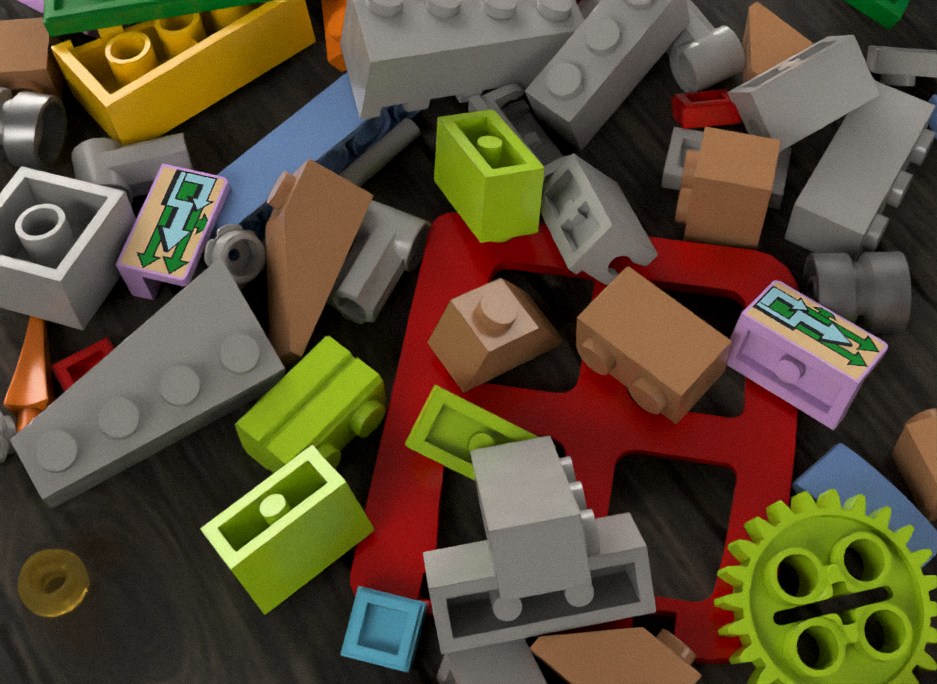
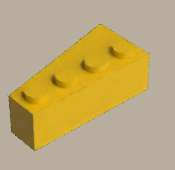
M273 0L145 21L125 29L121 25L97 29L101 37L99 39L75 48L71 40H67L52 46L51 50L73 97L113 140L120 143L121 146L162 136L316 42L305 0Z

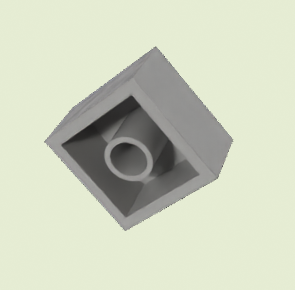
M21 166L0 193V308L84 330L121 277L116 263L136 221L126 192Z

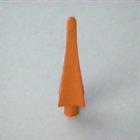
M32 316L29 319L15 373L2 405L15 415L17 433L55 401L50 367L47 320Z

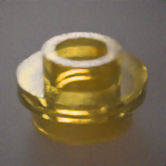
M64 549L41 550L33 554L24 563L18 579V593L22 602L33 613L43 617L60 616L74 609L84 598L89 584L88 572L80 558L70 551ZM55 577L66 578L64 585L60 589L50 594L45 593V587L51 579Z

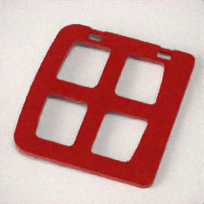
M458 212L446 213L435 219L427 236L365 508V514L375 531L357 544L350 573V585L354 596L356 597L358 586L425 602L429 604L426 616L434 618L431 599L421 598L424 578H427L423 552L438 549L440 507L446 466L405 445L434 385L539 437L551 436L552 441L563 449L565 457L570 456L576 482H581L587 509L593 510L595 519L608 516L614 470L617 462L628 454L649 455L724 466L731 469L736 476V482L719 570L727 566H740L741 562L730 553L727 547L738 539L754 543L747 534L744 524L757 516L769 523L766 507L780 500L789 507L798 408L744 376L743 413L740 416L729 418L687 412L675 424L662 413L655 415L644 410L630 398L627 387L609 373L607 375L596 373L583 360L581 361L580 374L576 386L565 393H553L483 383L463 393L427 343L450 300L492 282L493 277L498 272L509 269L592 280L594 283L592 301L608 285L601 283L582 270L578 274L568 270L546 223H539L538 233L513 237L505 242L489 241L480 243ZM649 237L658 256L647 266L633 263L627 256L616 257L608 265V268H614L618 274L629 266L659 289L730 298L737 301L743 310L774 280L781 281L799 292L797 282L787 266L772 255L751 249ZM718 576L713 593L709 598L700 602L654 596L656 612L650 614L675 618L673 635L697 655L693 662L701 664H728L732 654L742 646L739 637H724L718 634V629L735 621L733 611L714 606L715 599L732 594L734 586L723 581ZM633 617L538 635L536 637L632 628Z

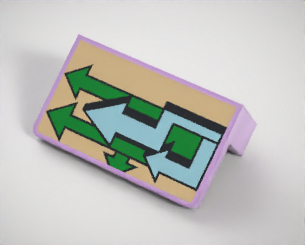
M162 163L116 263L118 271L133 296L155 301L163 282L179 286H187L190 283L230 191L227 178Z
M774 280L741 313L730 337L732 343L727 366L834 430L845 417L866 377L883 358L888 345L881 339L783 282Z

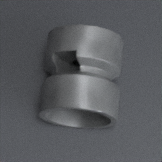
M0 87V163L9 160L11 164L17 167L23 166L40 171L52 170L59 162L67 136V116L62 100L57 96L29 91L19 92L13 98L10 88Z
M900 251L864 252L857 262H853L846 253H810L807 256L803 272V295L851 323L858 325L870 334H901L905 331L909 322L912 294L909 267L903 253Z

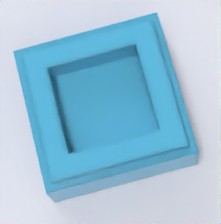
M358 586L340 655L412 673L429 604Z

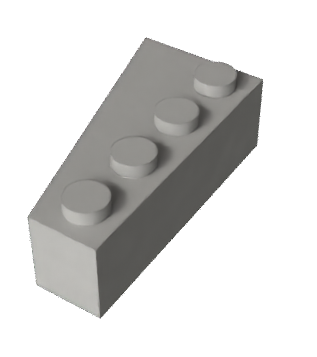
M347 0L340 46L360 120L380 117L382 107L402 104L406 112L428 109L430 99L455 95L460 103L468 102V98L477 94L481 97L485 90L500 88L510 83H518L525 92L528 86L584 22L576 0Z
M219 257L11 438L10 441L42 500L51 509H54L266 394L284 377L285 367L222 258Z

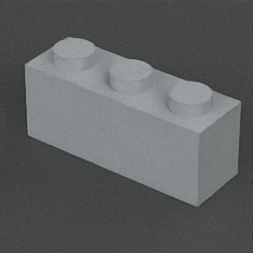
M601 0L525 90L537 120L575 148L582 151L690 23L686 0Z
M874 80L880 96L846 115L796 200L784 239L814 253H846L853 262H856L863 248L874 252L890 219L881 214L887 204L898 208L913 178V174L906 172L910 162L921 166L934 141L936 132L927 129L936 105Z
M551 436L470 450L482 519L501 602L591 585L592 580L588 556L601 553L600 541L593 510L587 509L583 487L580 481L576 482L570 456L558 457Z
M630 512L595 519L601 553L588 556L592 584L501 602L487 540L423 552L441 655L655 613L656 605L647 545Z

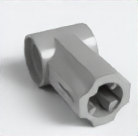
M686 0L690 23L666 50L669 55L674 78L685 93L702 91L743 72L746 61L744 49L735 32L724 25L715 29L691 0Z
M184 133L121 146L120 143L113 139L92 138L81 142L74 148L71 154L75 179L125 191L130 205L133 202V197L149 193L162 163L193 170Z
M372 200L354 238L353 248L342 265L327 303L340 312L342 317L361 325L364 322L374 323L403 272H413L422 261L431 223Z

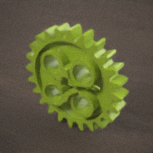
M829 489L819 494L816 504L810 493L804 491L791 497V509L781 500L766 507L769 523L757 516L744 524L747 534L754 543L738 539L728 545L727 549L741 564L740 566H727L718 570L717 576L734 586L732 594L715 599L714 606L733 611L735 621L718 629V634L724 637H739L742 646L732 654L729 661L731 665L752 661L756 668L747 684H919L912 673L913 670L918 672L937 670V663L924 651L926 645L937 644V629L930 626L931 617L937 616V602L930 601L928 592L937 588V576H924L920 568L933 553L930 548L914 552L909 550L906 544L912 537L915 529L911 524L894 531L887 528L891 518L890 507L879 508L866 516L865 495L857 494L850 497L841 507L840 497L836 489ZM847 547L854 549L863 561L864 572L860 580L851 576L844 565V554ZM781 561L790 564L799 576L800 586L798 593L794 597L781 589L777 581V569ZM878 587H883L888 592L887 599L882 602L786 625H777L773 619L777 611L826 599H833ZM869 616L876 619L883 629L884 641L879 651L871 647L865 637L864 627ZM803 631L809 633L816 640L819 647L818 661L813 668L807 667L797 653V641Z

